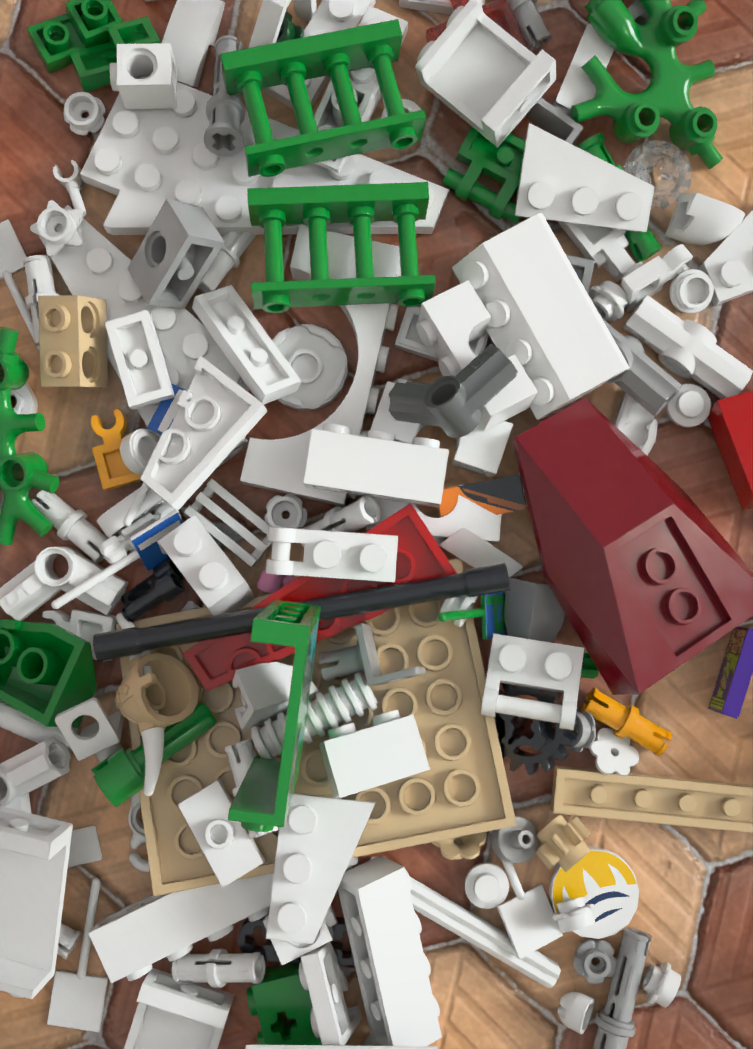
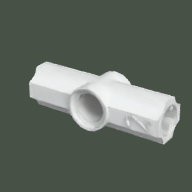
M648 295L644 297L622 327L640 342L658 353L660 362L668 370L683 378H693L720 399L738 395L751 379L753 371L716 345V337L706 327L691 320H681Z

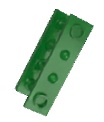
M398 19L220 54L226 93L229 95L243 94L256 142L254 145L245 146L248 177L256 175L272 177L289 168L390 147L396 150L405 149L421 141L426 121L424 110L405 113L391 64L398 62L403 36ZM370 67L375 70L387 117L362 122L348 71ZM328 76L332 80L344 126L318 131L305 80ZM283 84L288 88L300 135L274 140L261 89Z
M428 182L247 189L251 226L264 228L266 282H251L255 309H263L269 313H281L289 310L290 307L398 303L403 307H417L433 297L436 284L435 275L419 276L415 228L417 220H426L429 203ZM374 221H394L397 223L401 276L374 277L371 224ZM349 222L353 225L356 278L329 279L326 226L329 223ZM305 224L309 230L311 280L284 281L282 227L285 225Z

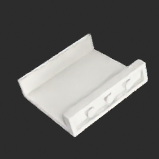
M0 806V991L7 992L13 997L33 999L55 974L73 824Z

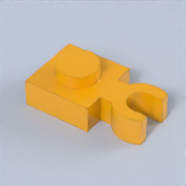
M119 409L113 410L116 423L111 429H104L103 421L98 415L91 416L92 429L97 435L102 437L104 442L103 445L92 447L102 488L106 491L142 481L140 479L142 475L130 471L124 464L120 454V444L127 430L128 420L126 415Z

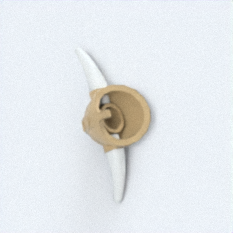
M122 613L116 615V620L121 629L136 627L132 622H128ZM148 650L138 655L129 656V671L123 678L118 691H116L115 698L116 708H119L122 715L129 721L138 725L139 733L142 736L145 754L143 790L145 796L153 794L159 777L164 750L165 727L187 718L193 713L199 701V686L194 674L188 667L172 656L160 653L150 654Z

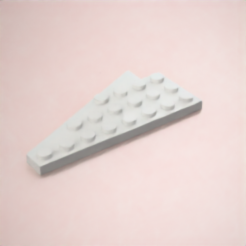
M141 75L137 79H144L150 75ZM177 82V109H125L119 93L80 173L84 183L117 195L103 225L106 232L111 235H146L166 199L203 207L220 235L230 231L235 233L246 231L252 233V235H264V228L251 226L247 198L248 188L428 182L429 203L426 220H417L415 228L416 234H432L449 192L447 188L361 154L351 155L339 174L313 163L285 169L282 173L272 177H263L261 175L248 177L245 146L254 145L256 142L247 109H245V119L240 125V130L244 135L243 149L233 156L223 157L215 155L204 144V133L209 126V120L205 113L206 105L212 95ZM268 118L274 140L300 135L298 129ZM374 221L371 224V234H398L397 223L394 221ZM349 222L329 223L326 226V230L340 234H353V225ZM305 224L285 225L282 227V235L298 234L299 225Z

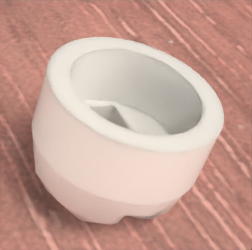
M575 991L564 994L560 999L561 1006L558 1007V1016L561 1022L569 1029L583 1034L590 1022L595 1000Z

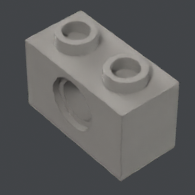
M166 199L127 269L147 304L184 309L225 242L203 207Z

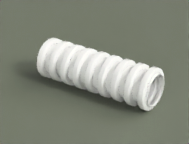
M357 672L354 674L355 679L348 681L345 678L341 680L342 686L336 688L332 685L328 687V693L323 695L322 692H318L315 694L317 699L309 700L304 741L307 744L312 743L313 737L319 735L321 738L326 736L325 730L339 727L338 724L342 721L346 724L352 722L351 717L356 714L358 717L364 716L363 710L369 707L372 711L377 709L376 704L378 702L370 686H368L364 675ZM284 712L278 713V719L274 721L270 718L264 721L265 726L261 728L258 725L251 727V737L261 758L275 760L274 757L277 755L282 756L287 714L285 715Z

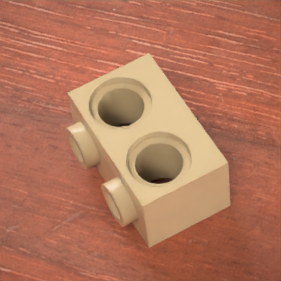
M80 295L38 296L41 387H108L107 330L104 323L107 322L106 300Z

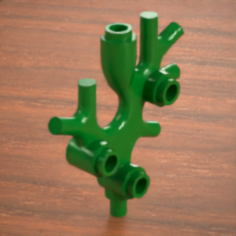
M591 0L584 6L589 13L586 18L598 35L614 50L625 55L643 59L650 68L651 79L648 87L642 92L636 94L625 92L616 84L597 56L594 55L581 68L594 84L596 96L593 99L572 105V119L579 123L597 116L605 115L614 119L613 131L617 139L623 143L631 144L652 135L659 126L660 118H663L671 124L669 135L672 143L680 149H687L691 156L698 154L708 169L713 168L723 159L712 143L717 130V118L706 107L694 108L690 101L689 90L691 85L714 77L715 66L711 60L694 65H686L681 63L676 56V48L692 39L696 34L698 17L707 9L704 0H691L686 5L674 7L670 0H639L648 14V21L644 25H639L635 22L621 0Z
M0 327V489L4 494L0 514V544L12 545L18 520H23L41 537L52 529L54 524L34 506L29 498V491L35 487L52 494L59 486V477L48 473L47 463L40 455L34 452L17 454L15 450V441L20 434L44 430L45 418L41 413L17 414L11 406V390L20 389L26 384L29 378V368L20 357V354L15 352L19 331L8 327Z

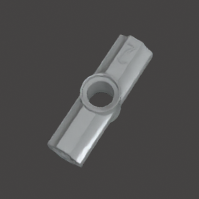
M602 319L630 367L607 382L617 384L649 413L656 416L675 397L682 385L645 355L643 345L638 339L631 335L620 334Z

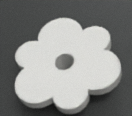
M610 728L600 729L596 734V741L589 747L591 754L597 757L595 760L596 768L605 775H611L615 772L621 777L626 776L630 772V767H634L639 762V753L634 747L630 746V739L627 737L620 739L613 735V730Z

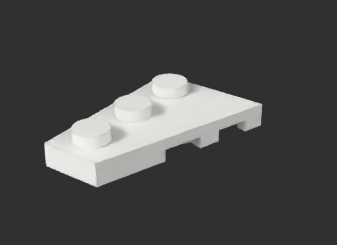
M529 123L514 216L530 218L542 213L545 219L550 221L644 233L647 232L655 186Z
M201 355L194 367L196 374L188 391H182L176 404L179 409L170 428L163 431L140 478L176 511L185 504L268 412L262 402Z
M293 793L284 827H279L266 939L306 944L314 943L376 802Z

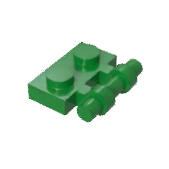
M471 127L456 157V160L469 166L465 175H462L449 168L442 184L456 191L455 196L467 202L468 199H471L489 209L488 214L500 220L504 217L517 225L521 217L514 216L516 204L511 199L515 192L518 193L525 141L510 133L497 148ZM481 174L503 185L498 194L477 183Z

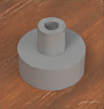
M515 817L517 826L492 830L491 846L496 856L507 863H524L530 860L537 851V831L527 819Z

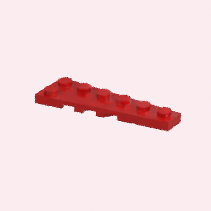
M409 503L365 532L368 534L398 536L395 582L299 576L250 609L267 607L274 600L296 602L457 574V572L412 504ZM391 609L319 621L316 642L332 637L345 629L366 620L368 621ZM252 633L200 641L182 654L206 691H210L232 681L236 670L260 663L280 660L295 653V647L252 642Z

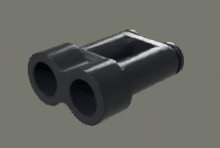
M167 558L155 566L152 575L121 596V600L125 605L121 612L128 622L134 623V621L141 618L164 600L171 602L185 592L181 582L183 575L171 559Z

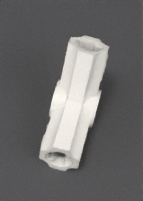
M69 546L48 547L39 553L32 564L0 588V606L15 620L23 621L61 590L67 593L105 568L85 558L75 548ZM60 554L67 559L69 566L68 572L63 578L57 576L53 570L54 559ZM113 574L76 598L103 614L110 615L119 604L121 596L124 595L128 581Z
M50 737L0 763V806L31 813L29 792L70 771L69 761L71 756L65 744L56 741L54 737Z

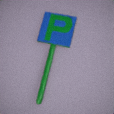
M504 592L481 595V608L441 612L438 615V620L446 622L482 617L483 639H492L493 633L506 635Z

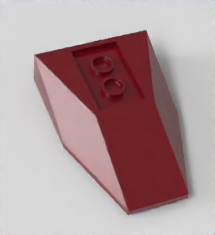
M585 397L512 439L544 577L612 695H639L753 616V572L686 492Z

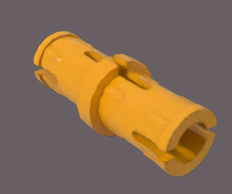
M595 687L590 690L585 698L588 704L583 703L581 711H588L594 719L612 728L613 735L620 739L627 737L650 750L656 756H660L665 752L669 744L663 742V740L671 741L672 732L670 730L664 729L641 716L639 709L631 704L624 706Z

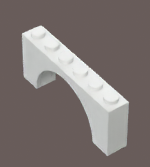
M299 225L290 264L293 279L298 281L311 280L308 226ZM326 230L329 279L356 278L354 236ZM372 241L374 277L401 276L399 246ZM392 303L338 305L348 318L356 336L358 345L356 374L351 388L340 406L325 421L313 429L323 430V424L325 423L349 427L351 435L368 436V431L363 430L366 414L375 415L380 389L373 388L376 371L385 372L390 347L382 346L386 330L394 331L399 305ZM311 430L284 439H249L240 481L245 485L284 494H292L297 497L342 507L346 506L347 498H356V495L307 488L303 484Z

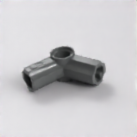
M490 344L456 376H444L431 384L410 381L406 383L396 382L389 393L390 407L388 411L397 421L439 426L448 437L460 438L469 434L477 427L481 420L480 409L517 376L518 371L512 361L499 348Z

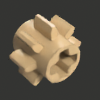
M560 814L536 835L543 845L535 853L549 870L558 863L567 872L591 851L584 840L592 833L578 817L568 823Z

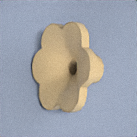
M482 832L432 842V844L440 848L442 856L446 859H474L480 853V846L485 844L487 833Z

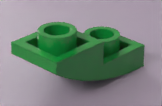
M71 0L65 2V14L27 27L28 37L48 73L72 64L70 52L110 41L107 26L123 23L111 0Z

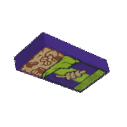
M736 627L732 630L708 709L736 719L739 717L753 673V629Z

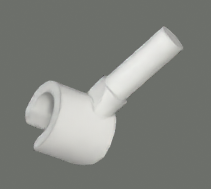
M71 160V164L74 166V173L69 178H63L60 168L55 165L53 167L55 178L67 189L73 208H81L85 216L87 213L79 191V186L83 182L80 175L81 168L76 161Z

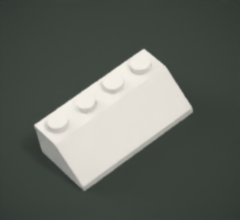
M542 213L536 214L483 242L452 267L460 284L469 280L489 312L491 319L486 330L495 346L507 358L515 354L538 391L530 405L537 420L565 408L630 368Z

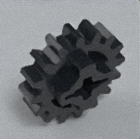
M502 683L504 691L499 689V695L511 697L529 695L538 698L537 701L562 705L558 699L561 695L560 692ZM496 713L494 717L502 758L508 757L511 759L510 770L513 772L519 769L522 764H525L527 774L532 775L538 771L539 763L545 771H548L555 766L554 758L562 761L569 755L562 745L571 746L577 740V737L569 733L567 729L559 728L560 723H555V730L552 727V722L532 719L534 721L530 727L532 731L520 736L525 729L526 718ZM576 718L574 726L579 724L578 719ZM503 720L505 721V731L503 728ZM532 746L536 751L540 749L542 752L530 753L521 750L520 747Z

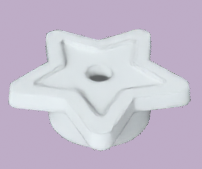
M54 200L48 201L47 209L42 211L37 222L30 226V231L45 239L46 252L49 256H55L65 245L81 247L83 246V240L77 228L84 217V212L81 208L66 211ZM58 225L63 226V229L60 232L56 231V227Z

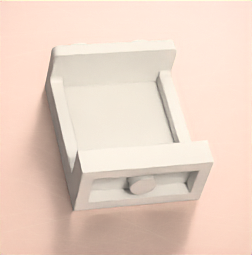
M469 0L465 6H459L455 9L448 19L446 29L437 40H432L423 47L418 55L415 66L421 85L497 148L556 80V60L543 49L537 56L484 14L480 0Z
M152 968L141 985L136 1001L139 1003L124 1049H218L235 994L201 983L178 984L177 981L173 980L172 974Z

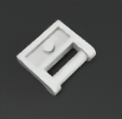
M493 633L481 715L495 717L496 713L560 723L559 728L573 730L584 648ZM500 683L564 693L562 705L499 695Z

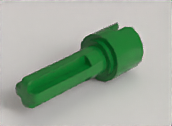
M199 703L193 713L183 721L165 728L162 763L215 726L217 723L216 718L206 704ZM143 744L133 751L130 748L126 750L122 747L91 769L95 774L93 778L115 807H119L144 788L145 754Z

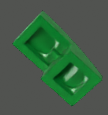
M148 16L107 26L110 42L69 53L73 68L84 92L111 83L110 63H117V44L161 43Z

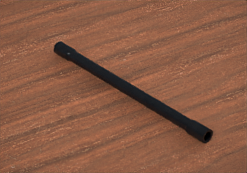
M502 563L467 569L458 574L296 601V603L320 605L319 621L461 596L475 597L509 591L510 583L506 564ZM266 607L145 628L132 627L97 633L93 636L94 653L98 661L138 655L148 650L252 633L253 619Z

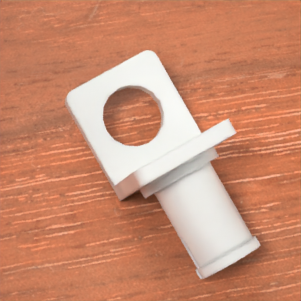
M97 698L84 701L57 714L55 717V723L78 761L95 754L101 763L123 747L120 740L124 716L120 711L107 716ZM90 715L97 720V722L84 727L80 735L73 731L72 722L78 716Z

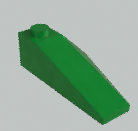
M0 619V700L46 727H58L55 723L56 715L91 699L97 688L91 643L55 624ZM84 715L74 719L72 728H79Z

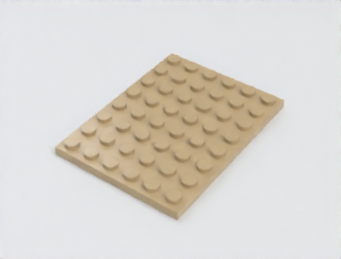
M460 558L449 560L457 574L463 572ZM270 595L255 597L238 611L249 610ZM445 599L393 608L368 621L361 622L371 626L382 675L414 667H425L426 674L379 686H370L378 702L376 704L377 709L372 711L369 707L363 710L364 716L358 717L356 714L351 717L352 722L348 724L354 723L356 731L373 727L372 717L394 710H398L400 718L414 714L430 770L342 797L343 799L376 802L351 858L517 826L495 719L491 716L481 715L486 676L474 619H466L461 627L456 626L454 621H439L438 615ZM207 607L140 619L134 621L133 624L137 628H145L213 615ZM115 624L116 630H120L119 624ZM355 625L332 637L316 642L311 681L319 690L318 692H322L323 695L329 692L328 687L332 685L336 688L342 686L341 680L345 678L348 681L355 679L354 674L326 682L320 669L336 666L338 662L329 665H319V653L330 652L357 644L358 639ZM199 642L149 650L150 654L160 653L172 656L188 667L194 674L199 686V701L197 705L199 703L206 704L217 721L215 726L161 764L159 777L151 796L144 795V788L139 791L153 896L220 884L178 804L217 780H221L233 802L234 795L232 790L236 788V784L224 748L229 745L236 746L238 742L252 739L251 728L241 731L235 713V708L243 706L240 688H233L232 680L210 691H206L183 656V652ZM295 653L273 662L293 666ZM129 656L120 658L123 678L129 671ZM360 672V674L364 675L366 679V675L363 672ZM316 695L310 701L317 699ZM129 721L132 748L135 750L143 744V740L139 733L138 725ZM342 721L338 725L341 727L347 724ZM332 728L325 730L326 736L322 738L319 735L314 736L313 742L307 744L306 741L303 742L300 772L294 793L334 797L319 747V743L330 740L327 731ZM254 744V748H255V752H256L257 758H261V756H260V754L258 753V751H257V749H256V747H255V744ZM280 755L274 757L275 760H281ZM279 830L253 838L265 862L236 880L274 873Z

